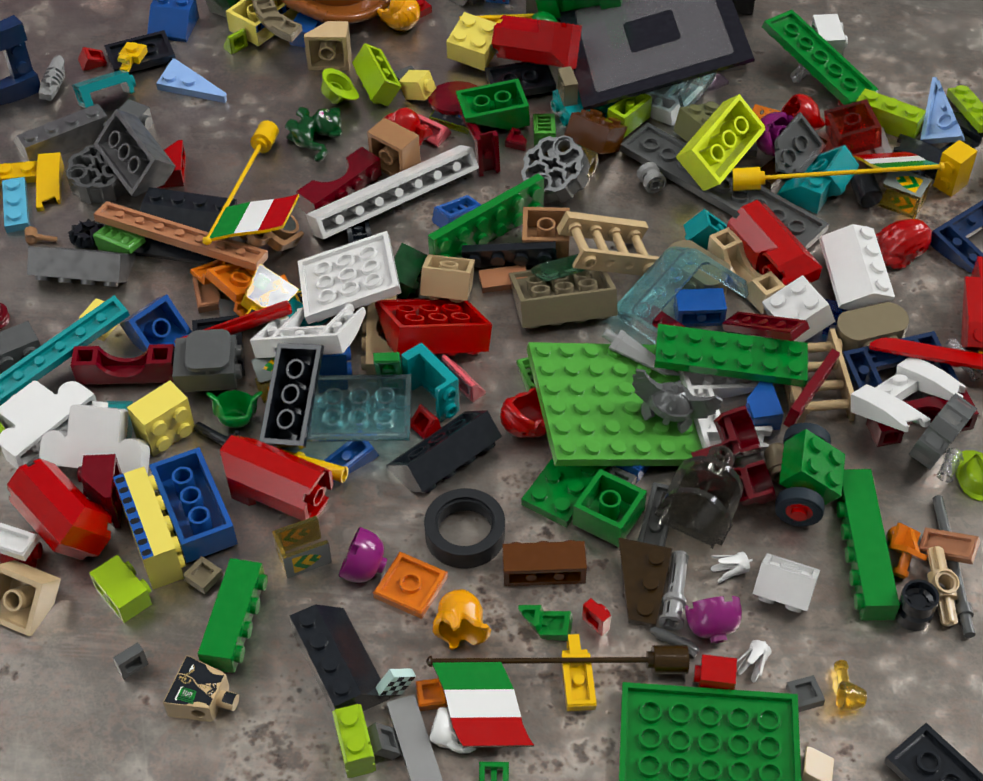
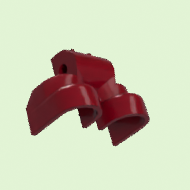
M744 405L721 413L713 421L718 430L721 443L691 452L694 460L692 467L698 470L700 477L697 484L702 487L703 493L706 495L720 494L736 488L739 497L738 503L742 506L754 503L760 505L776 500V492L764 459L740 468H733L730 458L738 454L749 455L762 451L756 429L746 406Z

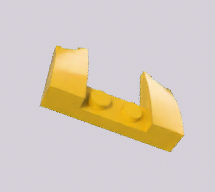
M61 153L38 154L37 161L0 164V186L2 185V180L25 177L26 183H36L37 212L45 210L43 202L55 198L57 204H60L64 172Z

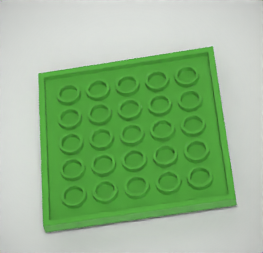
M528 342L527 354L555 466H692L694 460L691 452L703 449L694 420L692 419L690 428L682 434L678 430V422L670 421L668 425H664L662 423L663 418L659 417L656 413L654 417L645 421L641 414V405L644 401L634 393L635 388L632 385L634 381L632 376L636 374V369L645 370L650 378L658 383L678 382L680 375H662L608 349L611 344ZM641 344L655 355L656 345Z

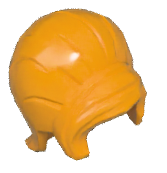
M391 0L389 8H378L377 13L380 16L381 22L384 21L395 31L404 32L412 29L418 22L420 7L416 0Z
M464 589L446 593L439 602L438 613L433 620L434 635L449 644V649L452 651L458 648L461 640H466L475 646L486 642L491 634V628L487 624H483V608L478 598Z

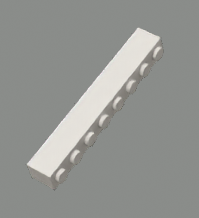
M459 145L306 214L313 235L325 239L478 169L479 166L473 148Z

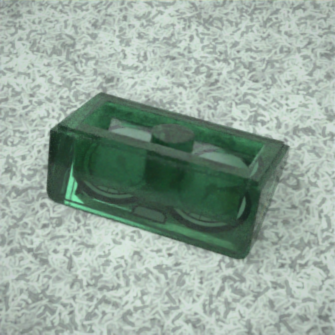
M578 254L539 264L531 269V273L542 281L547 282L583 272L585 269L573 268L572 264Z

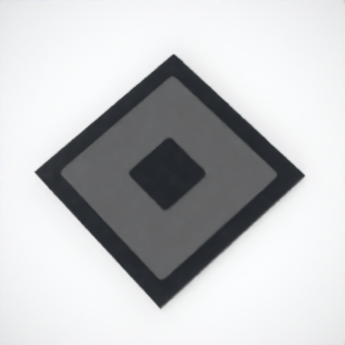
M622 0L620 7L601 10L600 5L561 12V23L582 25L577 66L573 70L578 82L583 110L594 109L755 61L732 0Z

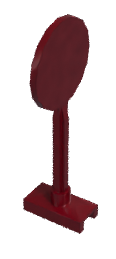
M464 81L440 84L436 86V89L428 97L429 106L434 111L436 110L442 114L461 116L475 141L476 160L479 166L477 173L479 177L484 176V172L495 170L496 173L501 172L498 133L496 130L481 133L476 124L465 122L456 96V91L478 86Z

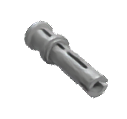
M681 550L674 551L671 556L667 593L662 597L664 608L663 614L659 617L660 626L672 631L683 628L684 619L682 612L687 603L684 596L689 555Z

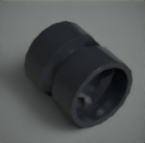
M920 579L911 580L906 583L899 599L900 606L896 615L897 622L910 631L926 629L931 623L939 603L937 589L931 583Z

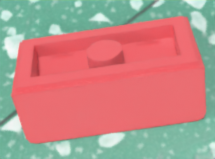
M418 114L421 125L424 124L433 131V135L424 141L439 147L452 132L448 127Z
M446 355L442 356V363L459 379V390L470 401L474 402L486 394V391L456 362Z

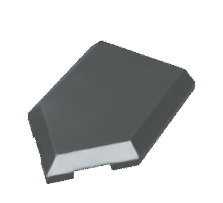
M801 112L794 117L775 139L776 172L804 173L826 147Z

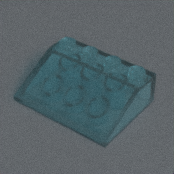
M411 374L319 376L307 442L410 441L413 396Z

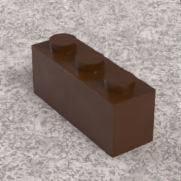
M566 540L564 542L539 541L537 543L512 542L510 544H502L504 586L586 583L585 541Z

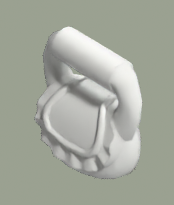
M448 707L438 708L429 736L430 741L439 747L449 748L459 754H469L475 751L476 747L463 748L458 744V739L452 728Z

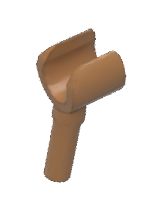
M32 226L25 228V241L29 245H34L38 241L57 243L58 237L38 234L37 229Z

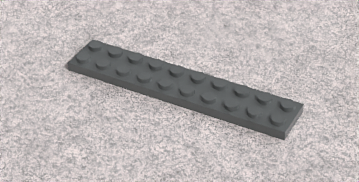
M648 122L620 144V151L642 164L647 162L656 163L664 177L736 218L740 215L737 211L742 206L755 200L760 201L762 204L765 203L806 249H809L828 231L829 223L762 186L760 190L733 191L732 171L720 185L703 191L676 158L686 143Z

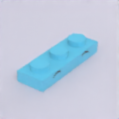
M25 177L2 180L4 227L6 233L25 230L26 227H29L27 183Z

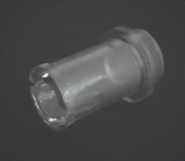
M948 448L942 455L944 460L937 473V478L943 481L946 472H948L945 482H953L958 466L964 461L963 453L956 448Z

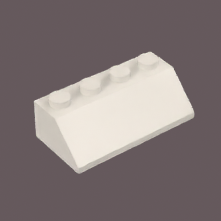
M852 224L822 235L819 238L838 308L854 310L894 300L895 295L874 228Z

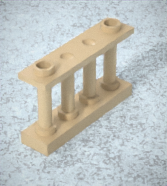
M566 211L556 228L559 235L573 236L580 251L572 264L573 268L654 277L665 261L663 257L649 256L641 239L649 228L646 221ZM584 238L593 239L598 249L588 248ZM605 241H613L618 252L609 251ZM625 243L633 244L637 254L629 253Z
M830 329L827 342L808 343V353H829L832 348L840 352V357L833 368L836 380H825L818 391L839 389L842 399L811 401L796 424L805 423L806 415L814 411L845 409L848 420L854 421L856 414L851 412V394L854 390L842 354V340L837 338L835 329ZM823 361L808 362V372H816ZM783 384L789 409L805 387Z

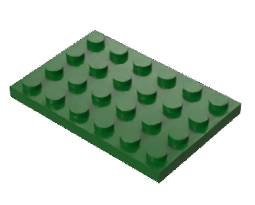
M622 682L619 781H801L798 694Z

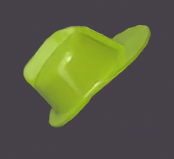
M334 68L324 69L322 72L321 92L331 103L338 104L345 99L357 100L359 98V93L346 74Z
M975 450L959 452L953 458L952 467L960 487L970 498L983 501V453Z

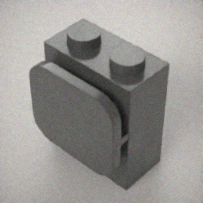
M224 329L196 330L185 338H176L172 376L175 386L181 392L237 389V381L242 379L241 364H238V360L243 359L242 345L237 344L236 335H230Z

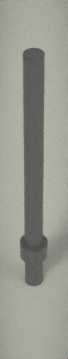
M934 496L932 500L939 530L951 532L943 496ZM947 560L948 568L958 576L960 582L957 589V604L955 605L957 618L961 620L964 637L972 638L976 635L972 620L974 612L972 604L967 600L959 562Z

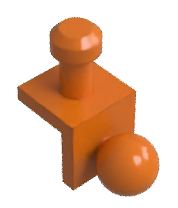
M897 523V526H893L888 530L887 540L890 543L888 548L901 554L897 567H893V575L904 580L909 576L910 572L907 570L911 559L926 561L928 556L920 552L917 544L921 533L902 523Z

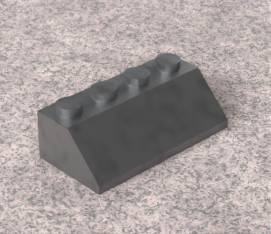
M96 104L19 134L14 138V142L26 161H37L38 154L60 152L62 156L95 143L108 117L100 105Z
M115 109L93 144L131 196L134 197L147 192L149 187L157 188L164 185L176 167L139 118Z
M28 246L27 275H35V280L50 281V277H58V282L73 283V279H81V284L95 285L96 281H104V286L118 287V283L127 282L135 260V254L51 246Z

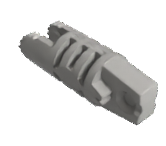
M60 55L52 59L44 73L39 89L40 99L52 101L59 91L65 77V60Z

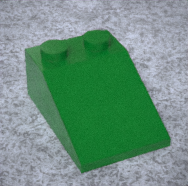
M519 79L456 91L465 122L511 130L512 127L530 126L529 104Z

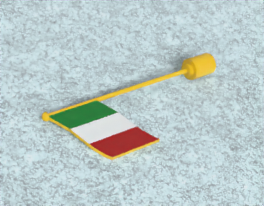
M268 120L259 123L250 140L254 152L207 237H203L202 241L205 245H210L212 241L266 233L284 228L299 198V194L229 206L259 152L266 153L273 146L279 134V129L275 123Z
M910 152L853 155V157L873 169L765 175V171H760V167L733 168L732 185L733 191L760 190L761 185H765V180L940 169L942 171L945 165L943 162L937 164L925 160Z

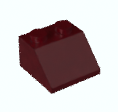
M116 454L83 455L82 466H79L77 470L78 481L83 483V494L89 501L100 504L112 516V523L109 524L114 528H121L123 506L113 477L122 473Z

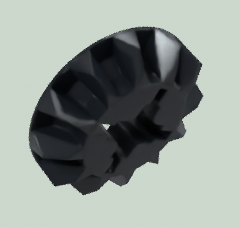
M89 218L86 222L79 220L78 225H72L71 230L68 232L69 240L78 248L94 247L96 242L93 234L101 229L104 224H100L95 220L91 221Z

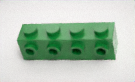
M230 558L198 651L199 661L217 670L235 673L238 663L243 662L245 655L244 643L246 638L249 639L251 637L253 629L251 621L253 615H257L259 612V596L261 591L266 590L268 575L264 574L262 563Z

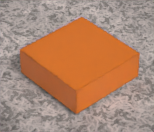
M438 678L416 681L420 711L447 707L445 694Z

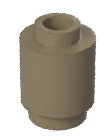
M773 443L764 450L766 466L772 481L776 483L780 481L784 448L782 443Z

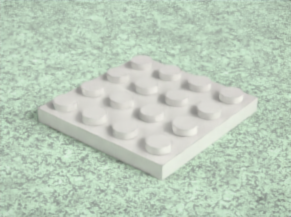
M387 231L298 261L304 316L308 324L335 316L348 304H352L355 309L401 293L391 241Z

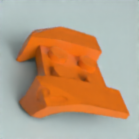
M218 259L190 269L189 273L203 285L213 283L235 302L233 311L236 314L243 316L247 313L248 310L241 305V302L255 271ZM285 274L280 276L288 282Z

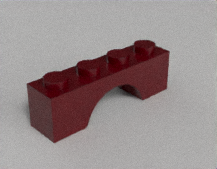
M360 147L346 157L347 172L344 176L330 182L312 180L297 190L296 194H299L297 200L298 208L308 214L363 189L382 176L380 158L364 147Z
M174 344L149 345L146 352L140 356L120 358L106 353L100 346H74L70 366L75 381L80 384L174 382L172 376L175 347Z
M965 390V393L958 392L963 395V399L975 406L967 390ZM926 396L916 400H904V402L930 418L931 423L948 400L936 396ZM978 411L974 413L962 431L974 428L979 415ZM867 418L866 425L876 447L902 442L904 431ZM907 422L908 426L914 424V422Z

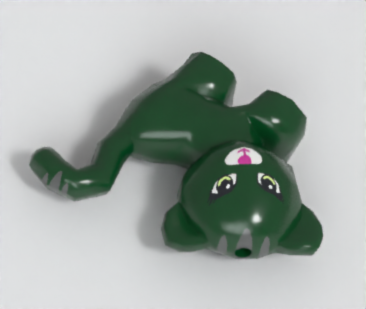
M300 107L296 112V115L300 117V121L290 119L285 124V128L290 131L286 139L293 141L300 148L319 151L314 156L315 162H320L325 159L328 150L324 144L313 142V136L316 133L331 138L341 136L340 109L336 107L318 109L310 117L308 108Z

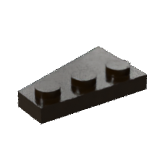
M619 538L628 623L650 628L656 627L672 548Z

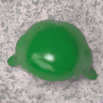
M237 390L223 392L217 397L209 392L206 394L212 400L213 414L219 419L220 423L229 428H240L249 424L252 417L256 414L257 401L263 394V391H259L253 396Z

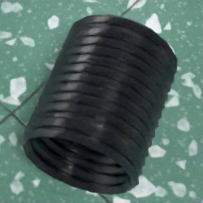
M873 173L855 174L852 177L850 184L862 207L875 206L882 200L883 193Z

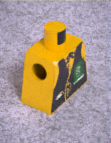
M259 264L251 278L241 305L248 310L246 313L248 314L285 300L289 302L299 289Z

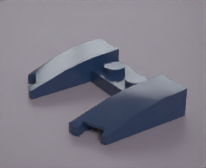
M15 15L0 21V51L4 52L10 76L0 80V105L30 97L39 93L40 80L38 74L33 70L25 41H27V36L23 23Z
M983 200L933 230L930 245L936 251L970 273L973 271L977 256L983 257V253L968 239L983 229Z
M935 331L901 338L908 341L942 346ZM869 346L842 353L854 392L866 384L877 387L883 383L878 371L897 367L899 363L909 358L908 356L871 350ZM924 360L958 380L951 365Z

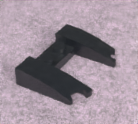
M953 111L965 137V141L962 142L977 151L982 149L983 133H978L962 113ZM900 134L897 143L901 144L899 147H894L893 152H910L925 160L939 164L942 152L955 142H950L943 148L938 149L921 140ZM938 169L920 171H924L927 176L935 180Z

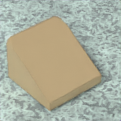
M806 746L801 781H832L834 758Z

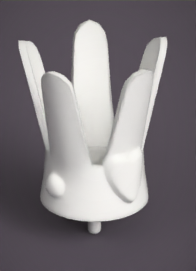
M743 551L734 555H711L712 558L718 559L719 564L713 565L711 570L713 572L729 570L718 579L717 582L721 583L733 576L749 572V562H752L753 559H748Z
M753 640L748 651L737 659V662H739L746 656L736 671L737 675H741L750 664L756 662L751 681L754 683L759 674L762 676L765 661H767L772 653L771 648L765 641Z

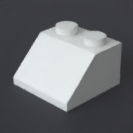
M767 553L761 563L753 594L757 595L758 599L765 603L774 604L776 601L786 604L785 608L793 612L807 611L820 570Z

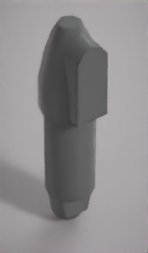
M655 626L650 628L651 634L670 645H687L689 657L695 658L700 651L697 645L684 637Z

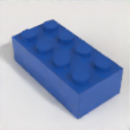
M200 447L149 465L186 563L238 544L233 523Z

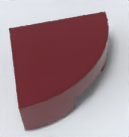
M512 127L505 140V147L526 152L527 139L521 134L519 129Z

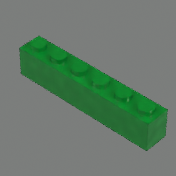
M844 469L842 496L838 498L836 510L838 518H842L843 523L841 524V538L846 540L847 544L845 560L846 563L851 565L849 572L850 585L855 586L856 591L854 594L855 610H859L861 621L895 620L900 604L872 470Z

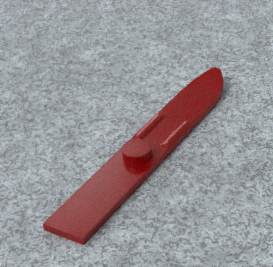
M886 337L876 339L869 345L871 350L947 363L953 367L963 366L983 370V354Z

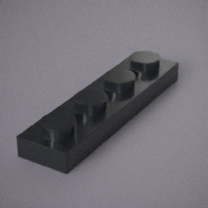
M556 241L462 245V258L475 260L474 268L557 264Z

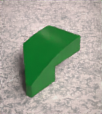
M518 605L520 614L541 639L568 641V634H571L573 622L571 611H544L542 605Z

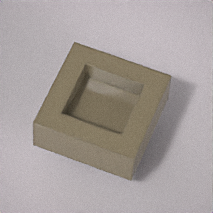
M202 556L183 574L184 580L203 594H206L223 576L222 569Z

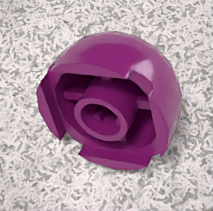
M773 112L762 117L760 120L765 125V131L757 139V147L764 154L775 156V139L794 118L791 115H787L786 112Z
M360 527L349 546V551L343 560L338 574L339 577L354 583H365L371 580L376 572L382 574L388 560L383 557L385 548L382 540L370 530Z
M724 596L692 602V609L688 605L684 606L686 620L691 631L700 638L710 639L711 644L728 641L727 636L735 633L740 627L742 608L740 598L737 596H732V601L725 602Z

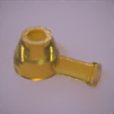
M838 660L834 663V670L837 673L839 684L836 693V704L840 711H853L865 707L867 692L865 689L850 682L849 666L845 660Z

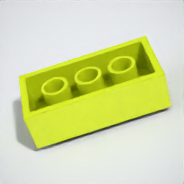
M738 94L722 102L677 154L676 158L701 189L705 191L722 183L765 131V125L742 96Z

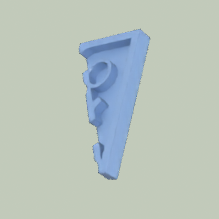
M172 58L156 83L157 89L161 91L222 103L227 102V94L174 58Z
M932 77L920 140L928 144L957 142L958 140L965 141V137L937 77Z

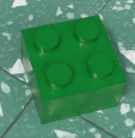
M599 469L573 506V525L619 547L618 539H626L644 512L647 491Z

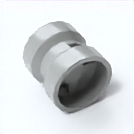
M647 162L639 167L637 177L643 183L647 192L657 193L665 187L666 178L660 172L656 163Z

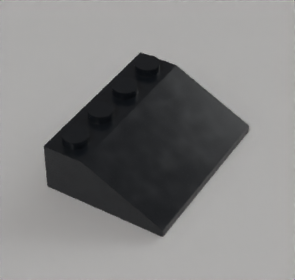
M149 187L142 201L140 212L209 232L228 198ZM233 199L229 206L238 205L237 199ZM144 237L146 242L133 252L138 256L201 265L217 260Z

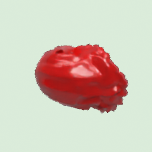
M904 219L884 227L879 233H875L885 266L892 269H905L916 257L924 254L928 250L932 231L928 225L919 219Z
M536 387L531 388L528 392H522L514 397L507 398L501 407V424L507 432L518 438L540 437L547 433Z

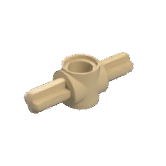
M934 546L927 550L931 570L927 574L928 582L939 593V603L937 606L941 624L945 627H951L958 623L954 601L958 598L957 589L960 582L958 576L951 569H947L944 549L940 546ZM939 583H942L946 590L941 588Z

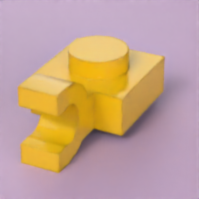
M127 42L117 58L118 62H122L119 69L129 72L133 63L140 64L148 52L147 45Z

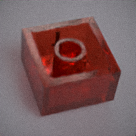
M867 99L824 111L825 131L834 149L846 145L851 154H856L882 147L881 125Z

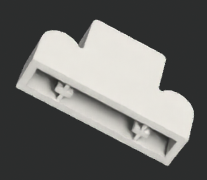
M32 381L0 406V419L5 428L0 433V448L4 458L17 469L25 464L30 466L34 460L39 458L42 436L50 430H68L70 406H92V402L96 401L94 393L82 384L70 381L62 384L58 389V394H54L38 381Z
M93 401L92 406H70L68 430H50L46 432L41 439L39 458L54 463L57 466L78 468L82 466L83 455L116 454L121 473L145 467L148 474L150 447L143 439H126L129 418L128 410L109 408L108 402Z

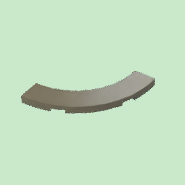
M252 0L257 18L274 35L292 42L303 31L301 24L290 20L278 12L274 0Z

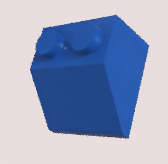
M153 0L150 5L147 34L165 30L168 40L187 42L199 19L196 0Z
M167 294L156 298L120 323V326L131 342L143 353L146 352L149 345L174 344L175 347L176 338L189 335L192 332Z

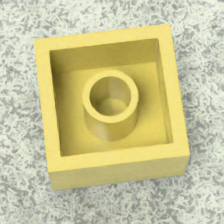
M464 12L446 41L447 58L485 71V68L488 67L497 52V49H493L492 46L493 29L496 23Z
M168 381L127 407L136 438L143 439L148 443L150 454L153 457L166 451L171 445L182 438H186L194 431L195 425L188 398L171 381Z

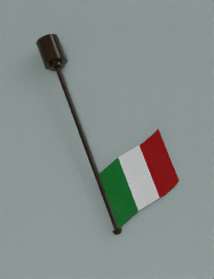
M652 645L651 651H646V657L432 658V656H429L426 659V664L429 667L433 666L443 688L452 728L463 748L534 747L523 725L515 691L503 664L646 663L647 669H651L652 674H688L690 659L687 645Z

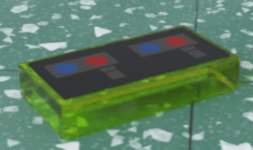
M434 110L429 116V119L448 127V129L469 134V130L460 115H447Z

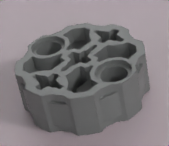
M569 136L545 137L539 140L534 148L529 149L523 158L524 168L521 174L524 181L538 173L544 178V203H551L553 201L563 203L571 200L578 191L584 189L589 180L587 175L591 167L590 162L583 149Z
M94 145L85 147L82 151L73 154L69 158V166L65 171L72 194L80 197L82 202L88 204L105 203L106 201L114 202L120 196L129 193Z
M955 393L918 439L909 455L931 470L977 411V408Z

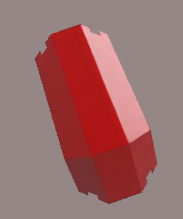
M502 15L500 18L503 19L502 22L496 23L494 26L492 46L493 49L498 51L496 53L497 58L557 67L571 66L572 69H576L582 25Z
M755 200L746 204L737 211L740 215L736 219L732 216L728 221L726 228L729 227L743 241V248L747 259L755 270H759L760 274L764 275L772 271L785 286L802 275L809 283L819 279L822 266L765 203L762 204L760 201Z
M231 435L221 447V459L232 499L248 506L255 505L256 501L300 520L314 516L318 518L327 505L329 497L325 496L326 489L332 490L334 484L331 470L253 438Z
M39 458L33 461L35 464L28 467L26 464L20 466L7 483V489L11 495L9 496L10 503L54 552L79 560L87 559V556H99L111 539V531L107 530L108 523H112V516L100 504L89 501L56 464Z

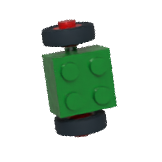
M797 423L786 430L783 438L784 448L779 484L787 489L778 494L775 502V512L782 521L788 524L810 526L822 519L825 505L842 496L845 454L831 445L830 434L823 427L813 423Z

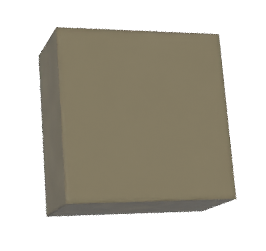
M571 66L558 68L557 90L564 107L577 105L578 82Z

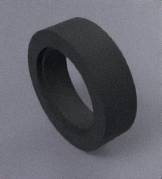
M471 488L454 489L437 497L426 511L424 518L426 544L431 554L441 563L454 568H475L488 563L501 551L502 544L505 541V515L500 504L489 494ZM473 511L481 514L488 520L491 530L487 537L479 543L470 546H459L445 540L439 532V527L442 521L452 513Z

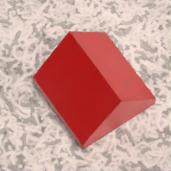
M419 404L408 424L423 439L441 428L438 418L422 404Z

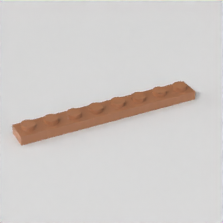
M108 201L94 213L96 222L256 271L259 264L263 265L268 259L267 250L228 238L212 241L210 245H205L202 239L207 237L209 232Z

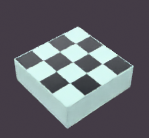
M410 668L389 669L375 688L379 696L402 695L416 675L413 669Z

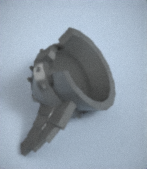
M636 369V374L632 376L634 380L632 385L635 388L634 393L644 401L641 405V414L644 420L651 419L656 413L659 417L663 418L662 423L664 425H668L670 421L678 422L677 426L681 434L690 428L692 419L708 418L709 415L716 414V410L721 408L720 403L723 402V399L717 395L712 397L693 396L687 387L681 384L680 380L678 382L658 383L650 378L646 371L642 369Z

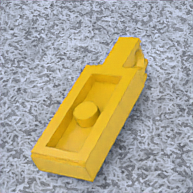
M568 634L567 650H562L561 658L591 657L587 649L581 650L579 634ZM561 663L567 711L596 710L597 702L592 664Z

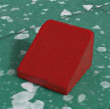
M82 47L78 61L83 71L107 65L102 50Z

